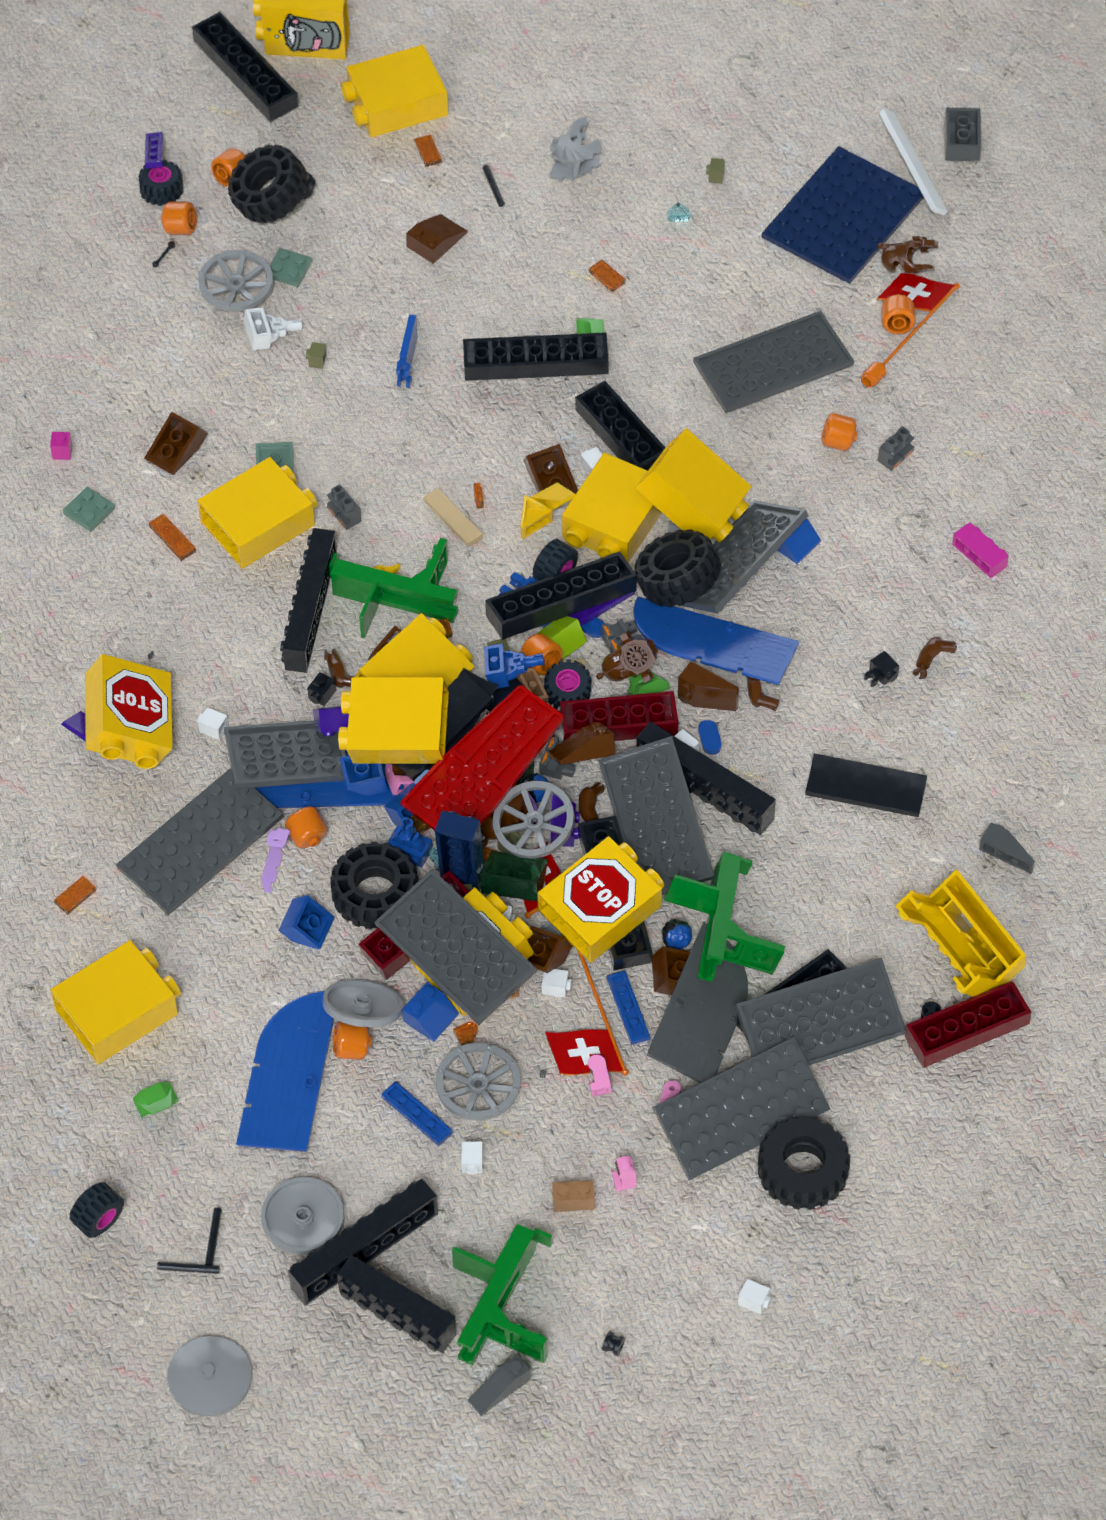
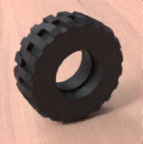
M265 145L264 147L254 149L251 153H247L242 160L240 159L236 168L232 170V176L229 178L228 183L230 200L245 218L258 223L274 222L276 219H282L286 214L292 212L295 206L301 202L302 196L306 192L307 172L303 164L290 149L281 145ZM275 178L268 187L261 190L266 182Z
M688 529L686 531L676 530V532H669L660 538L654 539L652 543L645 546L643 552H640L634 572L637 575V582L647 600L659 606L673 607L693 602L696 598L703 596L708 589H711L714 582L718 579L721 564L715 548L707 536L698 531L695 532Z
M371 842V844L363 843L354 849L351 848L346 851V854L340 856L337 860V864L334 865L332 876L330 877L332 901L337 912L341 913L342 918L346 921H351L357 927L363 926L365 929L378 928L374 922L418 882L417 868L412 863L410 856L406 853L403 854V850L398 847L394 848L391 844H378V842ZM370 877H382L392 883V886L387 891L375 895L366 894L357 888L363 880Z
M800 1117V1119L789 1118L786 1119L785 1123L780 1122L776 1124L773 1131L769 1130L766 1133L765 1140L761 1142L759 1147L758 1176L761 1179V1185L764 1190H769V1196L774 1200L778 1199L780 1204L784 1206L790 1205L793 1206V1209L799 1210L800 1208H807V1210L815 1209V1206L823 1207L828 1204L829 1200H835L839 1196V1191H843L846 1186L850 1168L849 1147L847 1142L843 1141L842 1134L839 1131L835 1132L833 1130L834 1127L829 1123L824 1124L817 1118H814V1120L807 1119V1117ZM807 1152L818 1157L823 1166L814 1173L799 1174L792 1171L785 1164V1160L794 1153Z

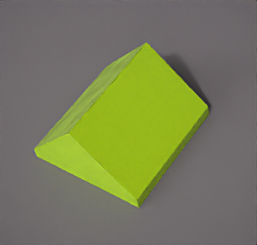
M568 616L551 622L536 633L544 634L560 645L563 653L562 660L587 642L578 619Z

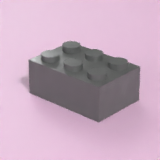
M946 107L944 121L945 160L980 161L981 108Z

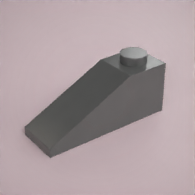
M991 822L980 839L979 850L1032 874L1035 863L1032 857L1009 830Z
M518 1354L500 1366L468 1399L469 1403L482 1416L530 1381V1368Z

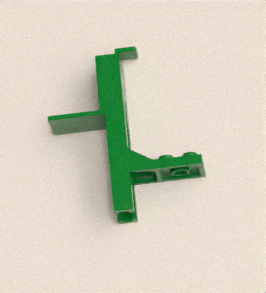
M440 538L438 544H434L433 556L431 559H428L426 568L412 578L340 560L339 555L334 553L329 564L332 594L365 603L359 616L362 638L366 637L379 604L416 614L422 613L424 616L454 624L458 614V606L453 605L455 598L458 596L457 590L439 585L448 563L447 539Z
M724 851L713 871L715 877L711 879L710 885L675 875L664 900L708 914L697 978L712 982L715 977L717 964L721 965L723 960L773 975L785 952V946L748 935L730 920L739 873L747 875L753 861ZM727 938L738 941L734 950L726 946Z
M516 1224L495 1264L455 1246L453 1247V1268L488 1283L457 1340V1345L463 1346L458 1354V1360L473 1366L487 1339H490L545 1363L548 1357L547 1338L539 1332L527 1330L521 1324L509 1322L503 1310L536 1251V1244L541 1243L551 1247L552 1235L537 1228L533 1231Z

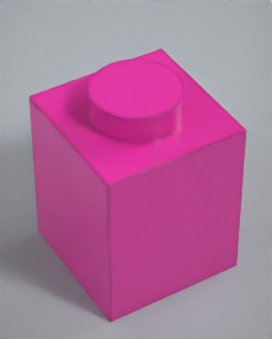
M52 432L50 442L52 459L71 460L72 441L70 432Z

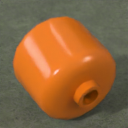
M229 148L212 161L211 172L217 182L229 187L228 183L229 178L232 176V170L236 168L240 159L242 160L245 157L244 153L238 149Z
M168 202L165 204L161 214V222L165 232L169 235H191L195 231L197 212L193 203Z
M899 294L892 295L883 302L881 316L882 324L886 331L891 334L900 335L909 332L914 327L916 322L915 307L909 297Z
M830 413L823 428L822 445L841 451L849 450L852 443L856 442L858 436L856 420L852 417Z
M541 633L530 636L523 644L520 652H524L526 656L543 653L545 665L534 666L536 672L540 675H547V670L549 668L552 669L554 663L558 665V661L562 660L563 656L560 645Z
M305 807L296 811L285 822V828L290 830L291 839L296 847L301 849L318 845L328 832L327 826L314 807Z
M338 1021L333 1033L334 1056L338 1059H364L367 1055L368 1047H371L372 1036L369 1035L368 1027L353 1026Z

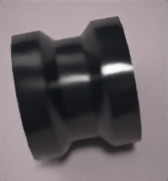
M934 1001L926 1002L922 1006L921 1018L942 1010L941 1006Z
M609 1331L603 1342L602 1350L605 1352L611 1351L613 1355L619 1356L625 1343V1337H618Z

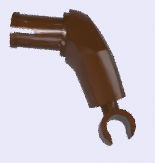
M940 637L931 638L919 653L916 662L917 668L913 670V675L918 676L920 672L919 679H925L927 677L926 669L930 667L933 658L940 652L955 653L957 649L956 642L945 641Z
M332 649L331 654L325 650L324 660L327 661L331 677L336 680V686L338 688H344V686L351 687V678L354 676L346 675L347 673H345L336 650Z
M746 676L751 704L756 708L762 706L776 711L780 700L764 695L760 680Z
M596 782L591 787H585L580 792L579 812L584 822L599 819L595 804L597 796L605 790L603 784L599 786L600 782Z

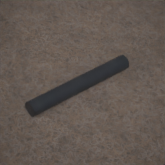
M484 165L482 169L499 207H503L505 202L489 165Z
M214 1208L205 1265H213L222 1212L221 1208Z
M158 1262L157 1270L219 1274L220 1266Z

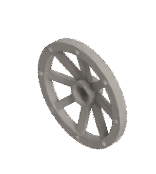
M229 250L213 256L203 265L198 278L199 289L203 298L210 305L225 311H243L259 305L268 297L273 287V273L267 261L258 254L245 250ZM239 259L237 272L232 274L224 261ZM245 259L259 265L244 277L242 276ZM218 264L227 279L208 273ZM264 270L267 277L266 282H248ZM205 280L225 286L208 291ZM263 288L255 297L250 295L245 289ZM230 291L226 302L214 297ZM236 294H241L247 299V301L233 303Z
M530 781L513 787L495 809L493 815V828L500 844L511 854L530 859L547 856L561 848L570 837L575 822L574 809L565 792L559 787L544 781ZM527 791H546L537 811L533 809ZM521 793L528 810L526 815L508 806V803ZM552 794L556 795L564 803L563 806L543 815ZM503 811L521 819L524 823L501 828ZM567 812L564 828L545 823ZM527 829L516 846L511 844L503 835ZM544 829L560 835L555 841L546 846L541 830ZM533 832L536 833L540 848L522 849Z
M470 1043L454 1049L442 1060L436 1073V1090L440 1101L451 1113L467 1120H488L503 1114L513 1105L520 1091V1072L515 1060L505 1050L492 1044ZM474 1052L484 1053L479 1073L474 1072L466 1054ZM491 1054L506 1063L490 1075H485ZM460 1058L469 1078L447 1069L452 1062ZM511 1070L513 1086L489 1084ZM446 1077L467 1086L446 1093L443 1087V1078ZM487 1091L510 1094L497 1106ZM472 1093L466 1109L459 1107L450 1100ZM478 1095H481L491 1108L484 1111H472Z

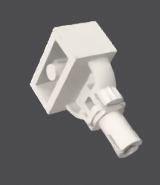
M263 307L245 310L244 326L252 351L269 349L270 343L277 341L279 337H285L286 332L302 330L300 319L285 321L282 317L275 318L274 316L266 315Z

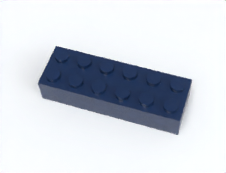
M442 810L435 828L440 877L450 870L462 884H472V889L475 887L480 892L486 876L480 821L471 816L464 817L453 811L446 812Z

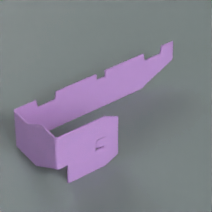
M277 828L276 830L269 831L267 845L271 847L261 878L264 892L272 893L273 889L270 886L271 883H275L278 872L276 867L280 866L283 855L280 853L281 848H285L290 830Z

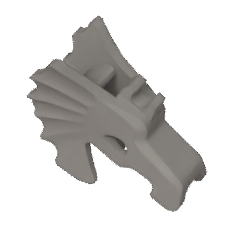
M582 117L575 120L567 134L561 135L559 138L553 137L550 151L553 152L551 158L555 159V163L550 172V178H556L559 182L567 178L573 181L575 178L582 177L585 173H592L591 169L593 167H599V157L596 153H601L600 141L595 140L588 145H581L582 140H585L586 132L580 128L587 126L586 118Z

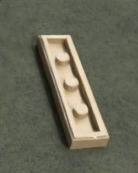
M439 488L423 497V501L467 547L483 538V534Z

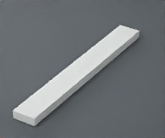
M882 109L879 112L931 211L945 215L948 211L894 112Z

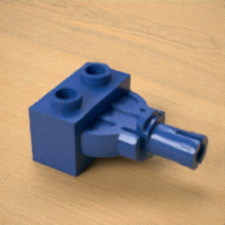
M503 644L484 647L485 675L487 681L498 685L497 688L508 687L510 680L515 679L522 673H526L529 667L545 665L543 653L526 656L524 652L505 651Z
M404 817L401 820V826L395 828L387 842L392 847H398L403 850V854H408L412 859V863L421 868L433 850L432 840L419 835V832H416V828L413 827V820L411 818L409 820L408 817Z

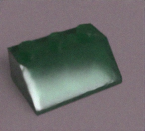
M491 851L480 874L481 893L490 894L494 892L498 896L538 902V892L544 887L548 859L522 858L511 853Z

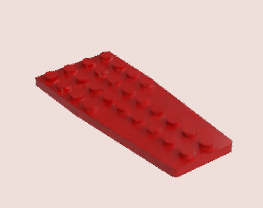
M518 686L443 756V760H438L402 799L400 805L434 831L442 810L446 812L453 811L464 817H474L480 821L481 826L499 806L510 789L513 788L564 721L562 713L524 686Z

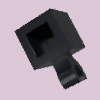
M883 651L870 660L869 671L865 673L864 680L873 678L870 683L871 687L876 686L878 680L883 685L893 682L898 677L899 664L886 651Z
M319 672L307 688L308 699L315 704L325 706L336 692V680Z

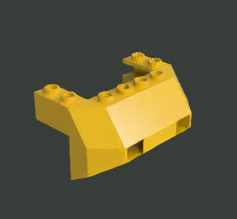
M957 869L930 895L911 890L895 905L899 910L898 915L904 921L923 925L927 929L929 938L939 944L938 949L941 953L948 956L952 967L961 972V977L954 976L952 979L956 983L955 987L962 994H968L973 997L1010 982L1026 966V954ZM962 913L973 925L972 927H970L967 924V922L963 919V917L961 916Z

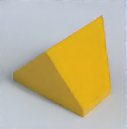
M555 483L530 498L549 507L553 511L572 500L575 493L559 483Z
M525 494L521 518L522 539L553 522V511Z

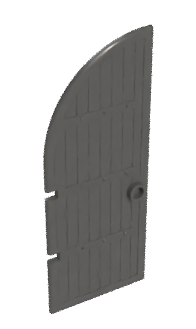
M703 922L646 1054L698 1083L716 1076L723 1059V1055L717 1052H726L737 1022L731 1019L732 1017L737 1019L735 1004L746 1001L748 995V980L744 966L723 960L721 965L717 964L715 977L712 982L697 978L707 925L705 922ZM727 940L726 946L729 949L734 950V947Z

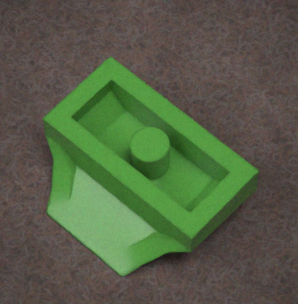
M576 318L577 334L603 333V319Z
M653 672L654 678L647 682L643 681L641 674L636 678L631 676L629 677L628 695L663 692L670 688L669 682Z
M159 1082L137 1093L133 1097V1102L142 1118L172 1107L174 1103L178 1102V1098L170 1082Z

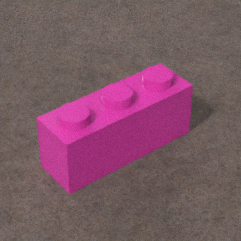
M971 522L954 533L952 545L990 578L1007 567L1009 556L1006 551L1000 549L991 538L984 535Z

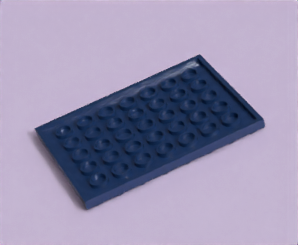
M838 146L762 232L761 238L850 284L880 250L877 247L878 243H886L923 200L924 196L918 186Z

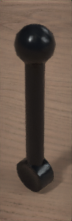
M173 241L168 242V247L156 261L152 262L153 267H158L159 262L167 252L175 247Z

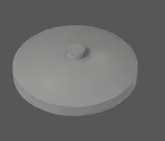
M350 979L336 982L325 990L323 1008L331 1017L345 1024L359 1027H379L390 1024L401 1016L403 1000L398 992L385 984L371 980Z
M298 1177L280 1183L268 1194L262 1206L261 1220L263 1230L274 1246L287 1253L306 1255L313 1250L317 1251L327 1240L334 1239L339 1235L344 1222V1210L338 1193L330 1185L315 1178Z
M205 1336L191 1340L175 1353L168 1367L167 1380L170 1393L181 1408L194 1415L212 1417L233 1410L244 1400L251 1386L252 1371L246 1353L236 1343L223 1337Z

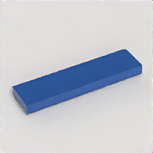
M626 971L607 975L606 980L630 1044L633 1045L650 1040L649 1032Z
M396 1081L381 1094V1097L437 1146H440L453 1134V1130Z

